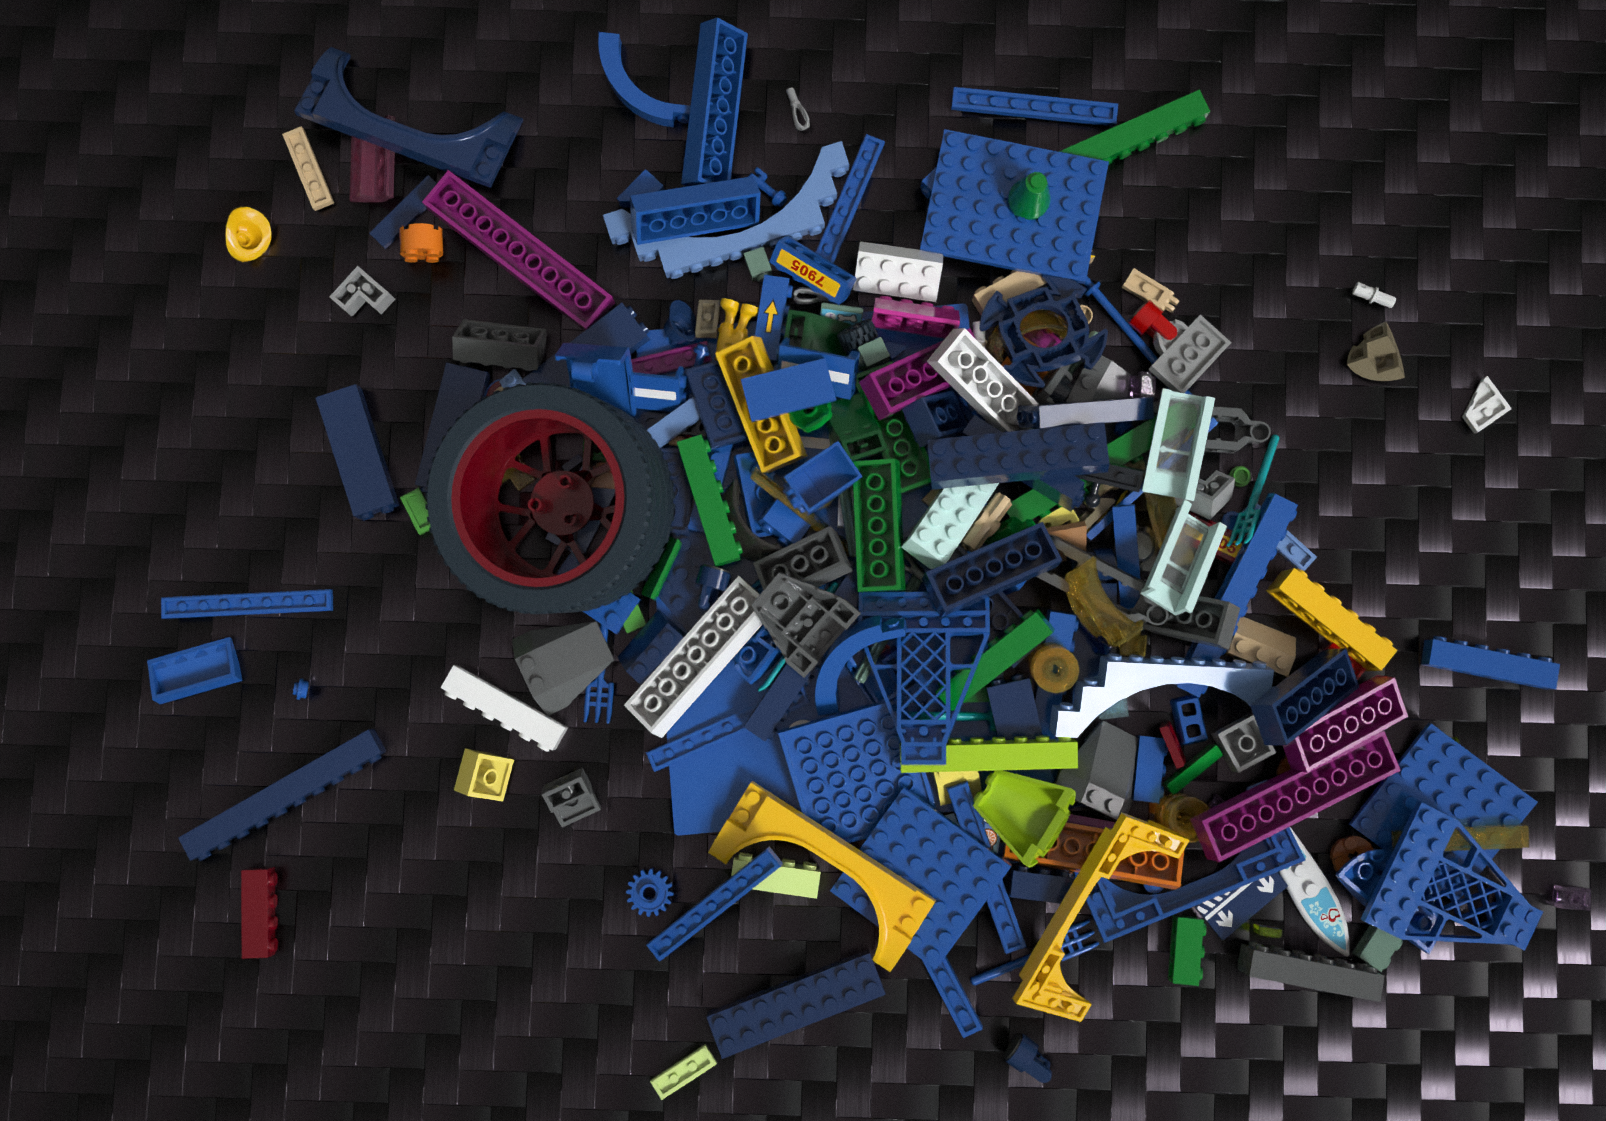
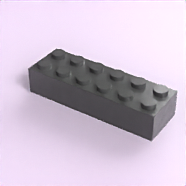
M1249 941V944L1241 943L1237 969L1249 977L1381 1002L1384 975L1378 973L1377 968L1370 967L1368 964L1361 962L1353 964L1349 963L1348 960L1340 958L1332 960L1324 955L1314 953L1312 957L1303 951L1294 949L1290 953V951L1274 945H1270L1269 949V947L1254 941Z

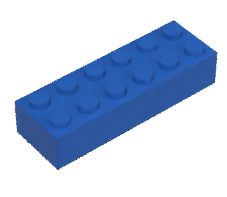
M754 176L630 195L631 229L637 245L756 226L759 225L761 193Z

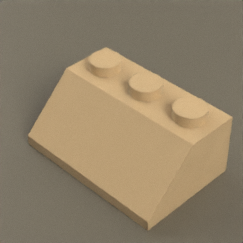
M1240 617L1237 623V632L1232 637L1229 650L1224 655L1253 664V661L1266 662L1267 666L1274 670V675L1288 677L1296 657V638L1248 618Z

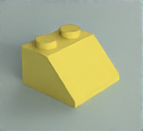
M465 748L454 791L466 796L503 801L514 760Z
M978 771L932 772L940 806L952 803L947 791V787L967 781L973 797L979 791L982 792Z

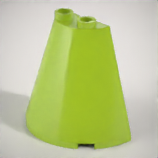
M995 770L985 780V784H987L986 789L983 792L979 791L975 795L973 807L1020 861L1027 867H1033L1038 863L1036 858L1038 856L1043 858L1062 832L1071 814L1068 810L1069 804L1073 806L1076 792L1072 788L1003 770Z

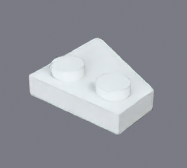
M1486 376L1481 379L1462 418L1475 434L1511 410V407L1489 377Z

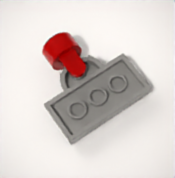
M1147 300L1131 316L1128 324L1141 336L1146 332L1153 338L1155 350L1160 357L1148 370L1170 390L1185 393L1231 342L1201 315L1189 327L1177 319L1169 322L1162 315L1163 311L1151 300Z

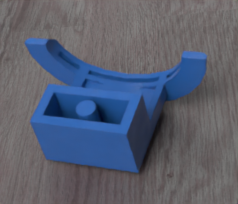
M894 645L883 652L875 665L896 664L897 647ZM902 654V662H903L906 658H905L904 655ZM851 657L847 661V667L854 678L858 667ZM907 663L905 667L913 674V669ZM902 669L903 684L910 676ZM873 670L864 683L856 681L870 704L885 701ZM878 670L888 699L896 697L897 671ZM912 679L904 688L910 693L918 688L919 685Z

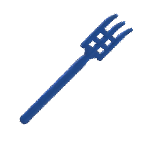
M600 624V629L607 642L608 628ZM605 670L585 689L584 722L587 721L590 706H596L595 723H598L601 707H607L606 723L609 724L614 683L610 682L608 684L605 681ZM591 687H597V692H591ZM602 688H608V693H602ZM590 696L596 697V702H590ZM608 697L607 703L601 702V698Z
M1090 920L1070 926L1067 933L1072 932L1074 938L1069 939L1068 934H1066L1065 942L1062 943L1061 949L1064 952L1063 948L1068 947L1070 953L1065 954L1061 961L1087 952L1099 945V942H1095L1083 947L1081 941L1093 935L1094 931L1079 936L1076 931L1087 925ZM1077 943L1079 949L1074 951L1072 944ZM1031 954L974 976L970 979V982L975 986L1020 968L1026 964Z

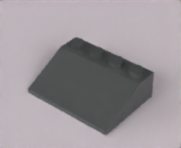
M1101 356L1100 360L1091 370L1084 368L1083 365L1071 392L1064 402L1138 397L1144 384L1110 359ZM1117 422L1105 423L1107 444L1117 438L1114 434Z

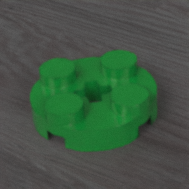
M831 403L812 407L814 410L811 413H807L808 408L789 413L790 420L797 428L806 433L819 429L832 417Z

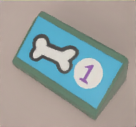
M822 303L820 316L854 325L862 321L863 309Z

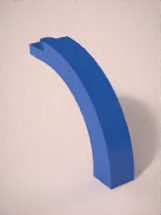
M599 32L598 46L603 70L608 83L619 100L632 112L655 124L674 127L675 120L681 123H689L691 106L665 103L646 95L638 89L629 79L622 66V42L620 35Z
M881 615L870 617L848 628L833 642L826 651L819 667L815 689L818 716L839 712L841 700L838 693L837 680L847 661L868 645L906 636L907 625L905 618H892L883 622Z

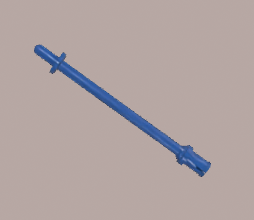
M1087 276L1086 282L1083 284L1088 289L1085 295L1089 296L1092 294L1153 365L1158 360L1157 356L1098 289L1101 283L1094 284ZM1189 390L1185 392V394L1192 395Z

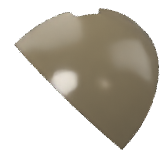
M1383 322L1367 331L1363 335L1364 340L1358 346L1351 348L1347 365L1361 377L1376 381H1392L1405 378L1400 353L1387 322Z

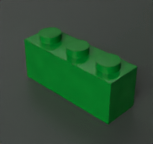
M1173 915L1168 980L1174 984L1199 986V980L1203 978V968L1200 965L1201 958H1204L1205 954L1202 939L1206 935V924L1200 917Z

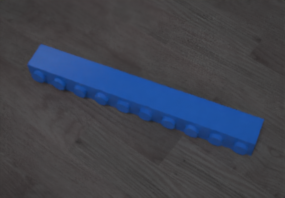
M1268 493L1260 508L1261 513L1253 537L1248 543H1243L1214 598L1231 602L1240 608L1233 636L1237 632V623L1240 617H1244L1247 612V604L1250 598L1252 599L1258 588L1256 586L1259 580L1263 579L1267 573L1266 567L1269 561L1277 553L1276 547L1279 541L1285 538L1287 534L1286 528L1297 514V504L1275 493ZM1192 642L1184 660L1192 661V658H1202L1205 661L1212 662V659H1219L1220 656H1223L1227 649ZM1193 683L1173 684L1197 697L1204 694L1208 688L1207 685Z

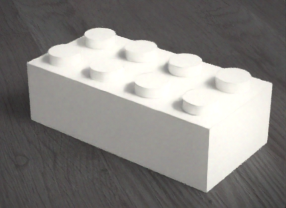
M860 241L855 273L857 279L853 290L936 302L943 265V254Z

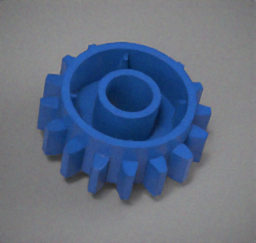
M650 868L649 873H646L642 869L641 876L638 874L633 876L635 882H628L632 889L626 890L627 894H631L627 902L634 903L631 908L632 910L639 908V915L645 911L647 917H650L651 912L658 916L659 909L665 912L667 909L665 903L671 904L672 902L668 897L674 895V892L669 890L673 883H667L666 880L669 876H661V870L654 873L653 868ZM645 888H654L656 892L655 897L650 898L646 896Z

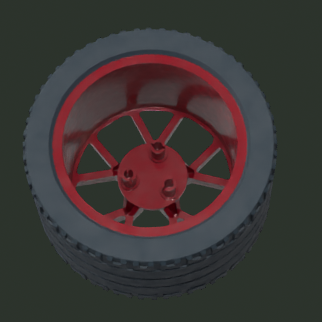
M545 382L526 383V385L516 384L513 387L503 388V391L497 390L492 395L483 397L482 401L475 402L472 408L466 409L463 412L464 415L455 420L454 426H450L447 430L448 434L441 439L443 442L440 447H437V454L431 461L433 465L431 470L429 469L428 474L430 476L426 483L428 485V493H425V498H427L425 506L429 515L427 522H430L431 526L429 531L433 533V543L438 547V554L442 555L443 562L446 566L450 567L452 575H456L458 581L461 584H465L466 589L474 592L477 597L485 598L486 602L492 603L499 608H507L509 611L524 614L571 613L597 609L602 605L606 606L621 599L622 595H627L634 588H637L639 582L644 581L647 578L646 576L654 570L653 566L659 562V558L666 549L664 546L669 542L670 531L673 529L671 524L675 517L673 516L675 504H673V499H675L674 483L670 479L672 474L656 440L651 439L652 435L644 426L637 423L635 418L623 410L567 385L556 383L548 385ZM579 433L584 436L581 471H554L550 435ZM536 440H539L541 444L543 471H538L515 461V457ZM595 443L605 456L607 463L592 470ZM508 468L518 469L540 479L532 491L531 499L528 502L529 509L504 505L499 502L500 485H502L503 476ZM611 471L615 484V505L602 508L594 503L591 485L596 477ZM500 511L529 517V520L511 541H507L502 530L498 515ZM614 513L613 520L611 522L609 519V515ZM599 520L608 530V533L598 549L587 559L577 541V533L589 521ZM537 524L545 531L555 534L561 540L548 566L543 570L527 563L515 551ZM570 546L580 565L566 573L554 574Z

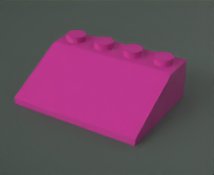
M880 296V298H875L872 322L875 328L945 339L953 329H958L960 316L959 310H954L952 306H942V308L933 307V304L923 302L920 305L914 304L913 301L908 299L894 301L891 297Z

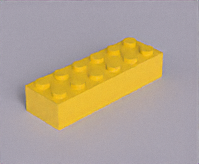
M751 336L715 353L761 472L771 473L807 457L808 455L797 427L790 420L789 413L751 422L741 379L774 371L761 337Z
M1292 568L1280 572L1266 590L1270 595L1330 643L1333 642L1340 648H1346L1348 655L1366 669L1365 671H1382L1397 652L1389 639L1376 634V629L1373 626L1361 622L1358 619L1359 616L1354 611L1346 610L1341 606L1342 602L1338 598L1326 594L1324 587L1319 583L1311 582L1303 570Z

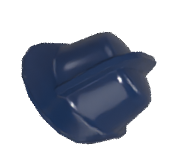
M675 300L671 303L669 317L664 323L663 329L670 345L683 344L686 341L693 342L696 338V317L692 309L680 300Z

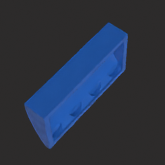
M230 637L147 660L152 700L158 704L242 681L238 657Z

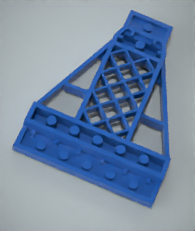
M859 592V611L861 614L858 616V622L881 615L883 622L892 618H905L907 625V637L903 641L902 637L897 638L896 664L875 665L868 646L864 648L901 740V765H946V744L990 636L989 597L940 618L928 592ZM912 636L921 643L913 652L904 645ZM918 636H929V637H928L927 639H925L924 641H922ZM934 636L943 643L935 652L926 645ZM952 636L984 637L973 664H952L950 662V639ZM902 647L910 654L903 662ZM923 647L932 654L924 663L916 656ZM945 647L946 663L938 656ZM912 658L921 665L913 674L905 667ZM934 658L943 665L935 674L926 666ZM923 668L932 676L924 685L915 677ZM945 668L946 685L937 677ZM902 669L910 676L903 684ZM878 670L897 671V711H894L891 707ZM971 670L955 711H951V671ZM912 679L921 687L913 696L904 688ZM934 679L943 686L935 696L926 688ZM923 690L932 697L924 707L915 699ZM945 690L946 707L937 699ZM902 691L910 698L903 706ZM912 701L921 708L913 718L904 710ZM934 701L943 708L935 718L926 710ZM925 712L932 720L916 719ZM946 712V720H938ZM902 713L910 720H902Z
M1417 801L1361 920L1402 940L1512 944L1525 951L1543 911L1528 903L1458 820ZM1455 828L1471 845L1462 865H1458L1443 856V852ZM1478 855L1505 885L1504 887L1472 871V866ZM1446 864L1455 868V870L1448 872ZM1440 866L1442 875L1434 877L1433 873L1436 867ZM1464 873L1474 878L1466 881ZM1458 875L1460 884L1452 886L1450 878ZM1444 880L1447 889L1438 891L1436 883ZM1482 882L1492 887L1484 890ZM1476 884L1479 892L1471 895L1468 887ZM1431 885L1433 894L1425 897L1424 892L1427 886ZM1463 889L1465 898L1457 900L1454 892ZM1494 893L1497 901L1489 904L1486 895ZM1449 894L1451 903L1443 906L1441 897ZM1481 898L1483 906L1475 909L1473 901ZM1435 900L1437 908L1427 902ZM1467 903L1469 912L1461 915L1459 906ZM1422 905L1438 914L1430 934L1405 933L1418 906ZM1453 909V910H1454V913H1455V916H1453V915H1451V914H1449V913H1447V912H1445V911H1448V910ZM1485 912L1487 921L1479 923L1477 915ZM1468 918H1471V919H1472V922H1473V925H1471V924H1469V923H1467V922H1465V921H1463V920H1466V919H1468ZM1451 919L1480 933L1481 936L1442 935L1440 933L1446 921Z

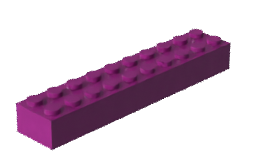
M449 170L422 201L427 210L582 330H587L604 317L615 304L613 297Z
M1381 731L1309 772L1290 769L1190 820L1206 858L1221 862L1401 770L1385 732Z

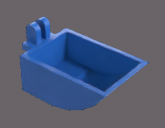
M837 441L784 476L783 493L794 509L797 508L801 514L805 512L809 516L844 492L863 476L839 441Z

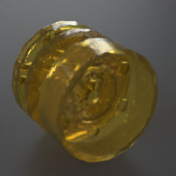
M1045 643L1037 647L1031 654L1028 664L1030 674L1039 687L1045 691L1052 693L1065 692L1078 679V661L1061 644ZM1055 664L1059 667L1056 674L1051 671L1053 670L1052 666Z
M1181 793L1169 794L1164 796L1157 804L1155 822L1185 836L1190 840L1189 843L1197 842L1199 839L1190 819L1209 810V808L1202 800Z

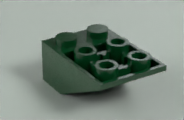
M788 310L784 339L790 338V346L846 356L847 351L843 350L837 334L851 326V324L809 312Z
M859 393L853 395L850 400L842 398L831 402L832 417L826 422L833 444L839 441L852 461H860L887 450L881 430Z

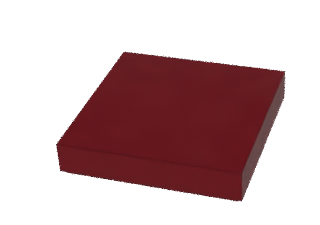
M1169 720L1162 722L1159 729L1176 768H1181L1185 765L1186 761L1184 752Z

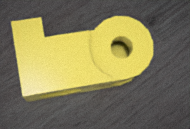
M1060 507L1042 518L1038 523L1043 522L1045 527L1049 528L1062 525L1065 522L1068 524L1076 523L1080 520L1074 510L1070 512Z

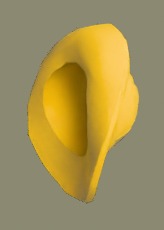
M239 207L234 209L229 215L225 231L228 252L233 258L241 262L252 261L262 256L271 241L270 223L261 212L253 208Z

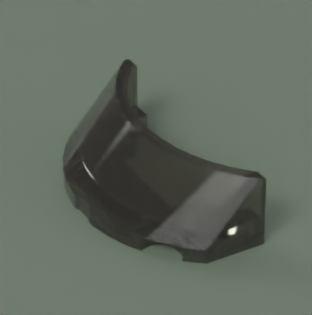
M737 479L732 481L723 489L724 492L720 493L722 501L727 500L730 513H726L728 521L733 520L737 532L733 534L735 542H740L743 551L739 555L756 562L783 549L779 543L770 544L760 539L748 528L738 508L740 506L739 495L741 494L739 482Z

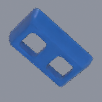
M1192 694L1171 699L1170 705L1180 745L1186 746L1207 741L1208 738L1199 697ZM1193 703L1196 714L1187 717L1183 716L1181 706ZM1198 724L1200 736L1189 738L1186 727Z

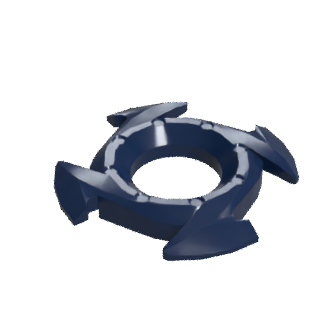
M1042 274V280L1047 287L1025 292L1007 299V302L1003 300V295L996 291L988 300L982 312L979 327L982 332L998 325L1001 342L1011 362V365H1004L1003 368L1017 382L1044 388L1045 383L1036 372L1051 371L1078 361L1085 363L1084 368L1091 370L1102 356L1108 335V330L1103 329L1089 338L1088 321L1076 299L1081 298L1087 288L1068 278ZM1041 309L1059 314L1067 325L1066 337L1059 344L1049 348L1031 345L1023 338L1020 332V323L1027 314Z

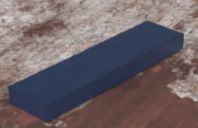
M428 175L369 234L386 249L399 237L400 227L404 226V230L407 229L409 224H412L427 209L422 201L437 183Z

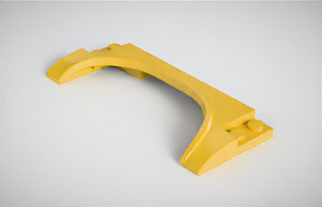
M752 781L725 822L708 853L727 864L735 853L746 846L761 841L782 840L803 846L854 879L872 901L879 924V942L872 960L891 972L912 941L913 936L936 902V899Z
M1121 812L1112 829L1105 827L1021 970L1019 976L1023 981L1012 998L1014 1002L1022 1006L1081 1022L1092 1004L1067 985L1060 969V962L1065 955L1061 949L1062 943L1081 907L1101 877L1110 879L1121 860L1144 851H1158L1179 859L1190 840L1151 820L1147 822Z

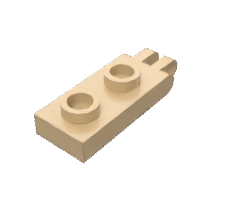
M1135 268L1122 286L1123 289L1145 302L1151 300L1162 311L1166 309L1169 312H1173L1175 307L1171 304L1177 305L1179 303V300L1173 297V291Z

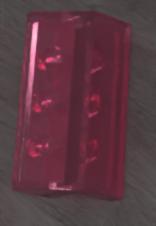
M386 115L384 117L394 122L396 119V117L391 115ZM352 136L351 202H384L393 198L395 152Z

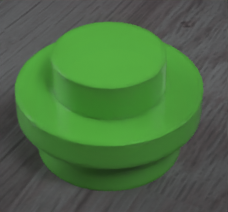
M1237 466L1229 473V476L1235 478L1234 486L1236 487L1246 486L1250 482L1251 474L1246 467Z

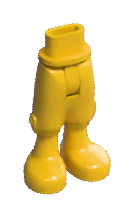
M721 299L720 305L725 310L726 317L725 322L718 328L719 336L716 353L748 338L746 327L749 320L758 315V307L743 303L740 309L738 325L734 329L733 324L740 304L731 299Z

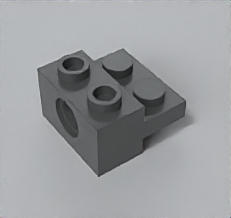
M583 767L547 783L543 787L542 796L551 813L554 812L561 827L601 810V805L592 790V784Z

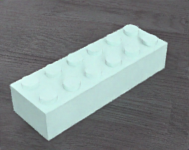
M999 483L940 489L901 548L931 570L947 563Z

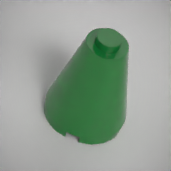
M1033 172L1017 181L1011 187L1008 196V204L1011 211L1016 216L1026 218L1027 220H1034L1045 214L1051 201L1047 179L1040 172Z

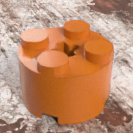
M416 223L409 224V229L404 230V226L399 228L400 255L405 257V262L412 263L424 259L429 263L439 262V257L443 256L441 227L438 226V230H436L432 224Z

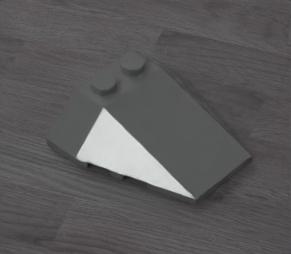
M781 572L776 575L751 605L764 627L769 631L775 645L782 652L787 664L803 678L813 669L821 656L845 629L847 630L861 614L846 599Z
M597 621L530 630L512 639L516 663L532 697L547 716L568 707L615 660Z
M1101 720L1078 750V768L1060 769L1054 784L1072 788L1076 792L1075 801L1116 822L1121 812L1128 814L1132 806L1138 738Z

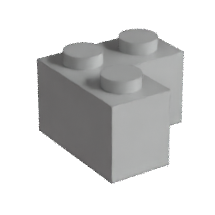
M358 266L330 295V298L351 316L365 302L369 303L382 315L395 300L390 293Z
M1217 470L1206 481L1199 478L1194 501L1187 500L1192 504L1189 511L1211 520L1232 498L1235 478ZM1174 497L1173 503L1181 506L1182 501L1186 499Z

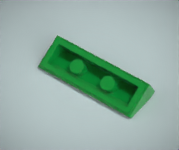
M669 537V542L664 546L666 549L659 558V562L655 563L654 570L650 573L642 590V595L652 600L657 599L681 548L682 542L680 540Z
M1209 744L1183 767L1162 782V786L1172 795H1175L1223 756L1222 752L1216 744Z

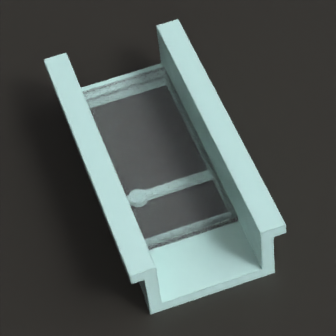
M1162 389L1142 486L1143 492L1194 501L1215 398Z
M1183 500L1181 506L1175 509L1176 512L1147 582L1140 593L1175 616L1186 611L1188 613L1193 612L1227 527L1221 522L1208 527L1188 514L1192 504L1187 500Z

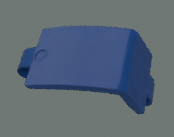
M577 343L562 344L555 354V360H566L571 388L574 387L597 397L631 416L636 415L635 385L629 347Z

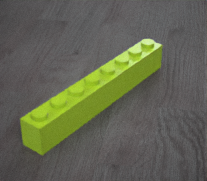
M1042 735L1036 736V739H1027L1026 736H1016L1014 740H1005V737H992V740L983 741L981 737H972L970 741H961V738H949L946 744V765H901V743H899L901 773L1078 768V742L1071 737L1049 739V736Z

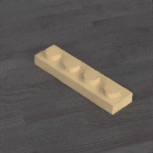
M301 126L282 134L312 208L316 211L333 204V198L304 128Z

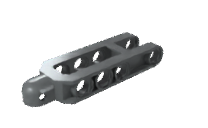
M1153 402L1154 416L1158 413L1160 402ZM1169 403L1168 408L1173 406L1174 403ZM1213 407L1212 417L1216 421L1231 422L1235 426L1234 440L1221 441V438L1206 440L1204 451L1234 454L1247 443L1259 444L1268 440L1271 429L1265 422L1251 421L1242 409ZM1178 437L1172 442H1169L1167 439L1161 445L1171 449L1182 438Z
M1051 534L1050 537L1055 547L1062 551L1065 556L1077 561L1069 578L1054 570H1049L1036 577L1126 624L1142 619L1153 625H1162L1167 621L1168 611L1140 594L1146 584L1145 581ZM1089 565L1102 572V575H1109L1117 579L1125 587L1128 585L1138 590L1140 597L1133 608L1127 609L1077 583L1084 567Z

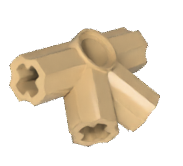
M996 493L988 505L982 508L960 542L966 551L973 552L980 549L985 540L998 530L1000 520L1012 505L1011 500L1006 495Z

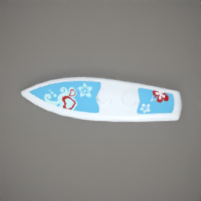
M1291 829L1305 861L1279 871L1280 876L1287 883V890L1294 904L1313 932L1331 948L1344 956H1349L1348 926L1339 900L1317 863Z

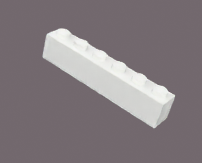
M453 665L441 686L446 691L444 693L446 696L454 700L457 697L464 701V706L472 710L477 708L483 711L482 716L492 721L494 718L501 721L500 726L509 731L512 729L520 732L519 736L527 741L533 739L538 742L537 746L547 752L550 749L556 750L568 729L567 726L460 666Z

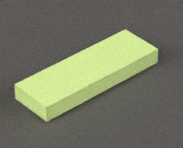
M704 1044L652 1078L650 1082L661 1100H663L715 1066L717 1061L707 1045Z

